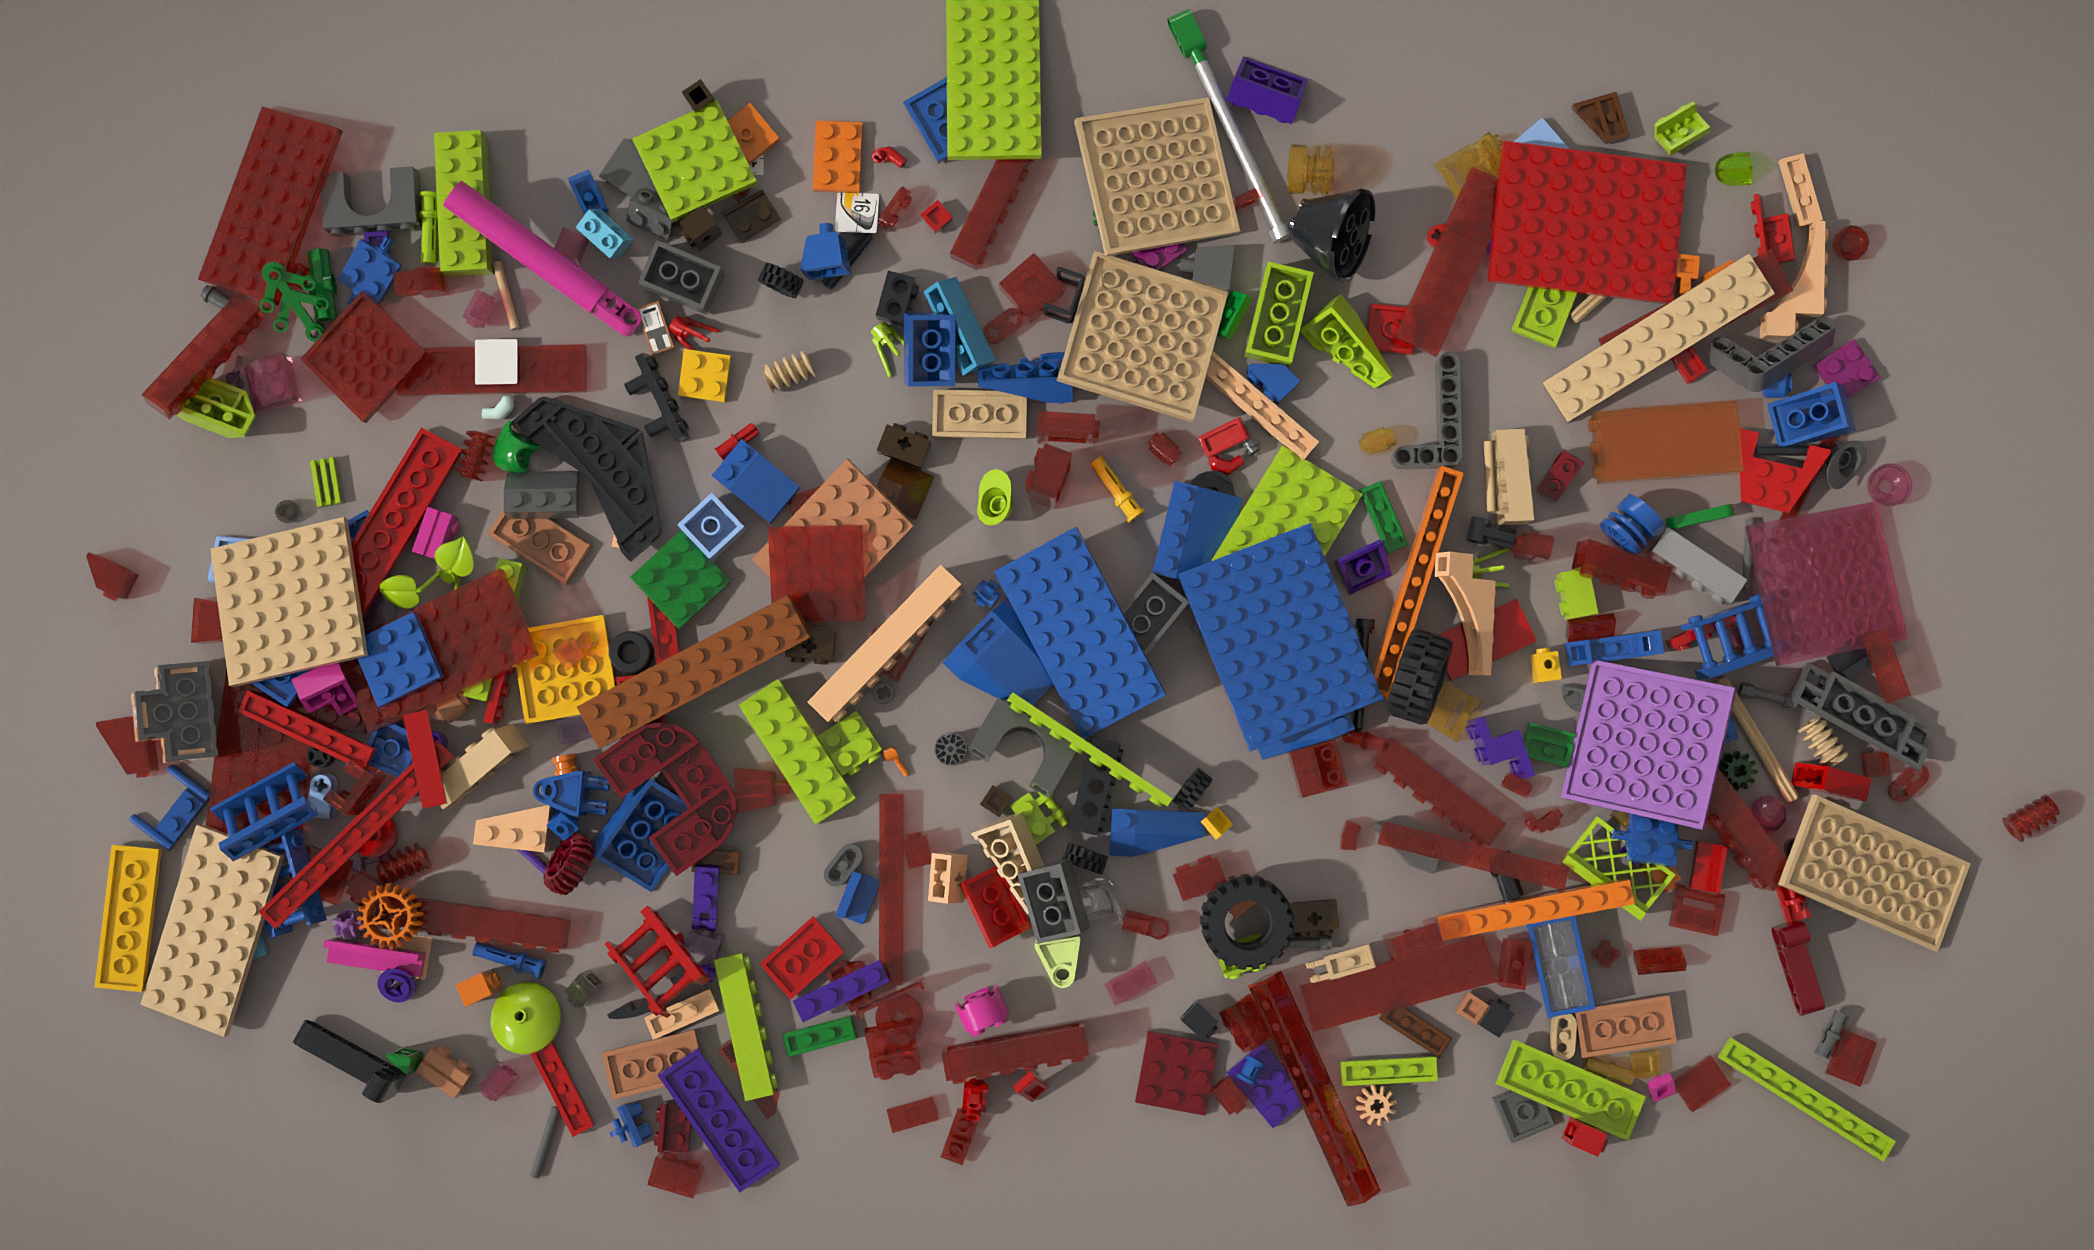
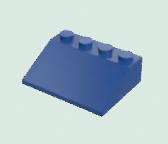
M1174 481L1152 572L1179 580L1178 574L1211 562L1237 520L1243 498Z
M649 778L625 796L594 840V858L652 892L669 869V866L649 837L687 811L688 807L676 792L657 779Z

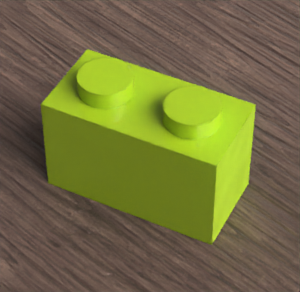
M1589 567L1556 574L1557 579L1554 580L1557 593L1560 592L1562 602H1559V609L1561 615L1565 616V620L1599 614Z

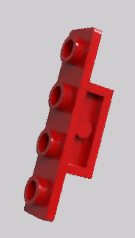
M1753 194L1754 201H1751L1752 214L1756 215L1758 223L1754 224L1756 238H1760L1761 244L1757 251L1759 260L1763 261L1764 270H1761V273L1771 288H1775L1772 265L1796 260L1790 215L1786 213L1765 218L1763 198L1760 194Z

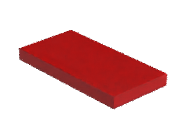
M1517 598L1494 608L1492 662L1537 641ZM1460 624L1438 634L1449 638L1453 642L1446 670L1450 681L1469 673L1467 641L1463 624Z

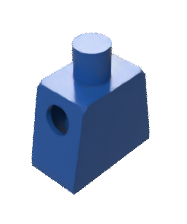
M821 223L819 225V234L809 235L806 238L801 272L809 280L851 274L846 241L838 232H833V224Z

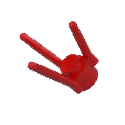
M680 315L673 319L669 327V331L675 334L674 339L681 342L688 350H695L684 339V337L689 338L691 334L701 340L710 342V338L694 330V326L716 333L720 332L718 328L692 320L687 316L683 318Z

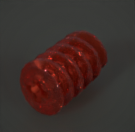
M475 430L466 431L465 434L471 439L463 440V444L468 448L461 449L460 452L466 457L458 458L457 461L463 466L455 467V471L462 477L483 482L478 477V474H485L486 471L480 466L488 465L489 462L483 459V456H491L486 447H494L489 438L496 437Z
M2042 795L2040 800H2033L2032 804H2026L2023 809L2020 808L2015 813L2008 814L2007 818H2002V821L2010 835L2022 843L2024 842L2022 834L2031 838L2033 836L2031 829L2036 833H2040L2039 825L2044 829L2049 828L2047 820L2052 824H2056V815L2060 813L2055 802L2049 796Z
M418 842L414 843V851L409 846H406V854H403L400 849L396 850V858L391 853H387L388 861H385L382 856L378 857L379 864L376 867L380 882L384 886L389 884V882H397L398 878L401 880L406 879L407 874L413 876L416 874V871L421 873L424 872L425 868L431 869L429 856Z

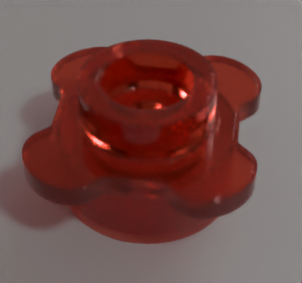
M1602 940L1601 945L1597 949L1592 950L1591 956L1593 959H1597L1603 968L1607 969L1620 957V951L1612 947L1610 941Z

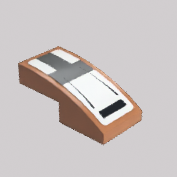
M659 300L637 307L636 309L641 314V325L652 355L674 348L675 345Z

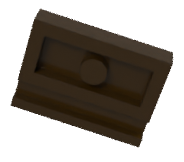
M763 189L723 212V215L741 243L781 220Z

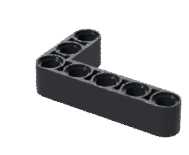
M304 1020L293 1040V1043L303 1050L367 1084L362 1095L376 1103H382L395 1097L406 1077V1074L398 1067L310 1020Z

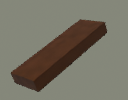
M1390 999L1378 1018L1438 1058L1442 1056L1452 1040L1450 1036Z

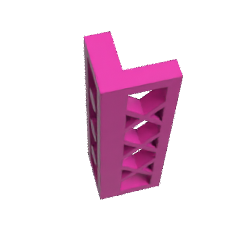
M336 938L324 940L323 947L329 948L327 963L385 971L388 967L394 969L398 966L399 970H407V973L411 976L421 977L423 975L426 952L400 948L389 949L387 946L380 948L379 945Z

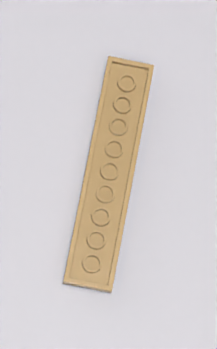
M1750 254L1542 384L1568 423L1775 293Z

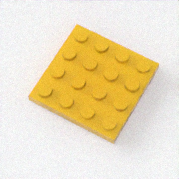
M605 615L510 631L525 724L580 715L577 706L616 686L614 667L609 658L610 643Z

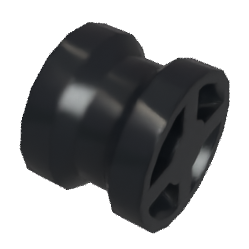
M312 746L307 751V760L314 767H328L336 759L325 753L324 757V752Z

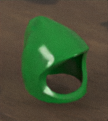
M508 420L496 439L492 459L495 465L503 471L510 473L528 472L530 469V456L534 451L541 450V446L512 430V421Z

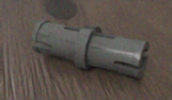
M1834 1010L1826 1029L1823 1028L1822 1030L1823 1035L1814 1053L1829 1060L1834 1046L1841 1039L1840 1034L1849 1016Z

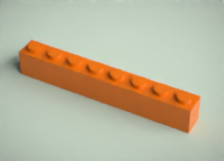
M1624 878L1438 914V922L1442 940L1444 941L1635 904L1630 880Z

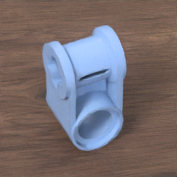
M324 773L315 776L311 780L308 800L317 808L318 816L314 818L332 820L335 815L339 784L334 774ZM321 781H324L325 784H328V787L325 788L324 785H321Z

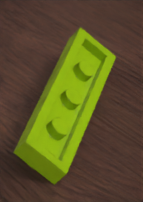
M1436 1056L1340 1061L1342 1086L1438 1081Z

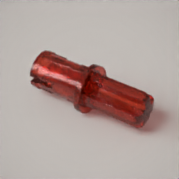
M1351 730L1347 732L1349 736L1344 734L1342 736L1343 742L1358 745L1364 750L1369 748L1385 752L1389 748L1388 739L1371 735L1369 731Z

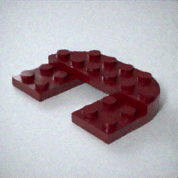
M670 723L647 724L632 731L593 759L620 798H623L659 771H662L688 807L687 811L649 837L676 876L720 846L731 833L737 817V801L734 790L702 743L687 729Z

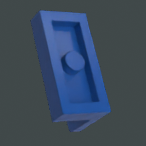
M854 870L835 916L864 924L880 885V880Z

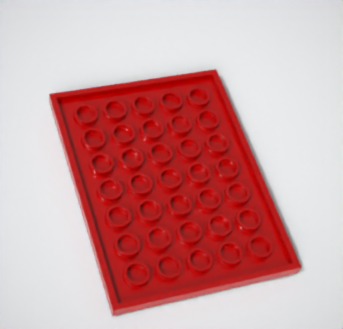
M1503 141L1487 282L1660 304L1671 303L1674 298L1687 164Z

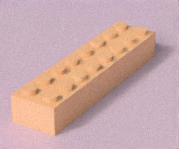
M940 565L816 692L808 703L827 722H840L848 713L846 711L847 707L850 704L855 706L864 697L862 692L867 687L873 688L881 678L878 675L883 670L888 672L897 663L895 658L900 653L906 654L914 645L911 641L917 635L921 638L930 629L928 624L933 619L937 621L946 612L944 607L950 601L954 604L962 596L961 590L963 587L961 583Z

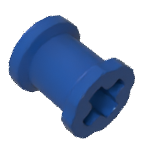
M1246 1055L1247 1061L1241 1073H1237L1236 1076L1256 1086V1079L1266 1064L1250 1055Z

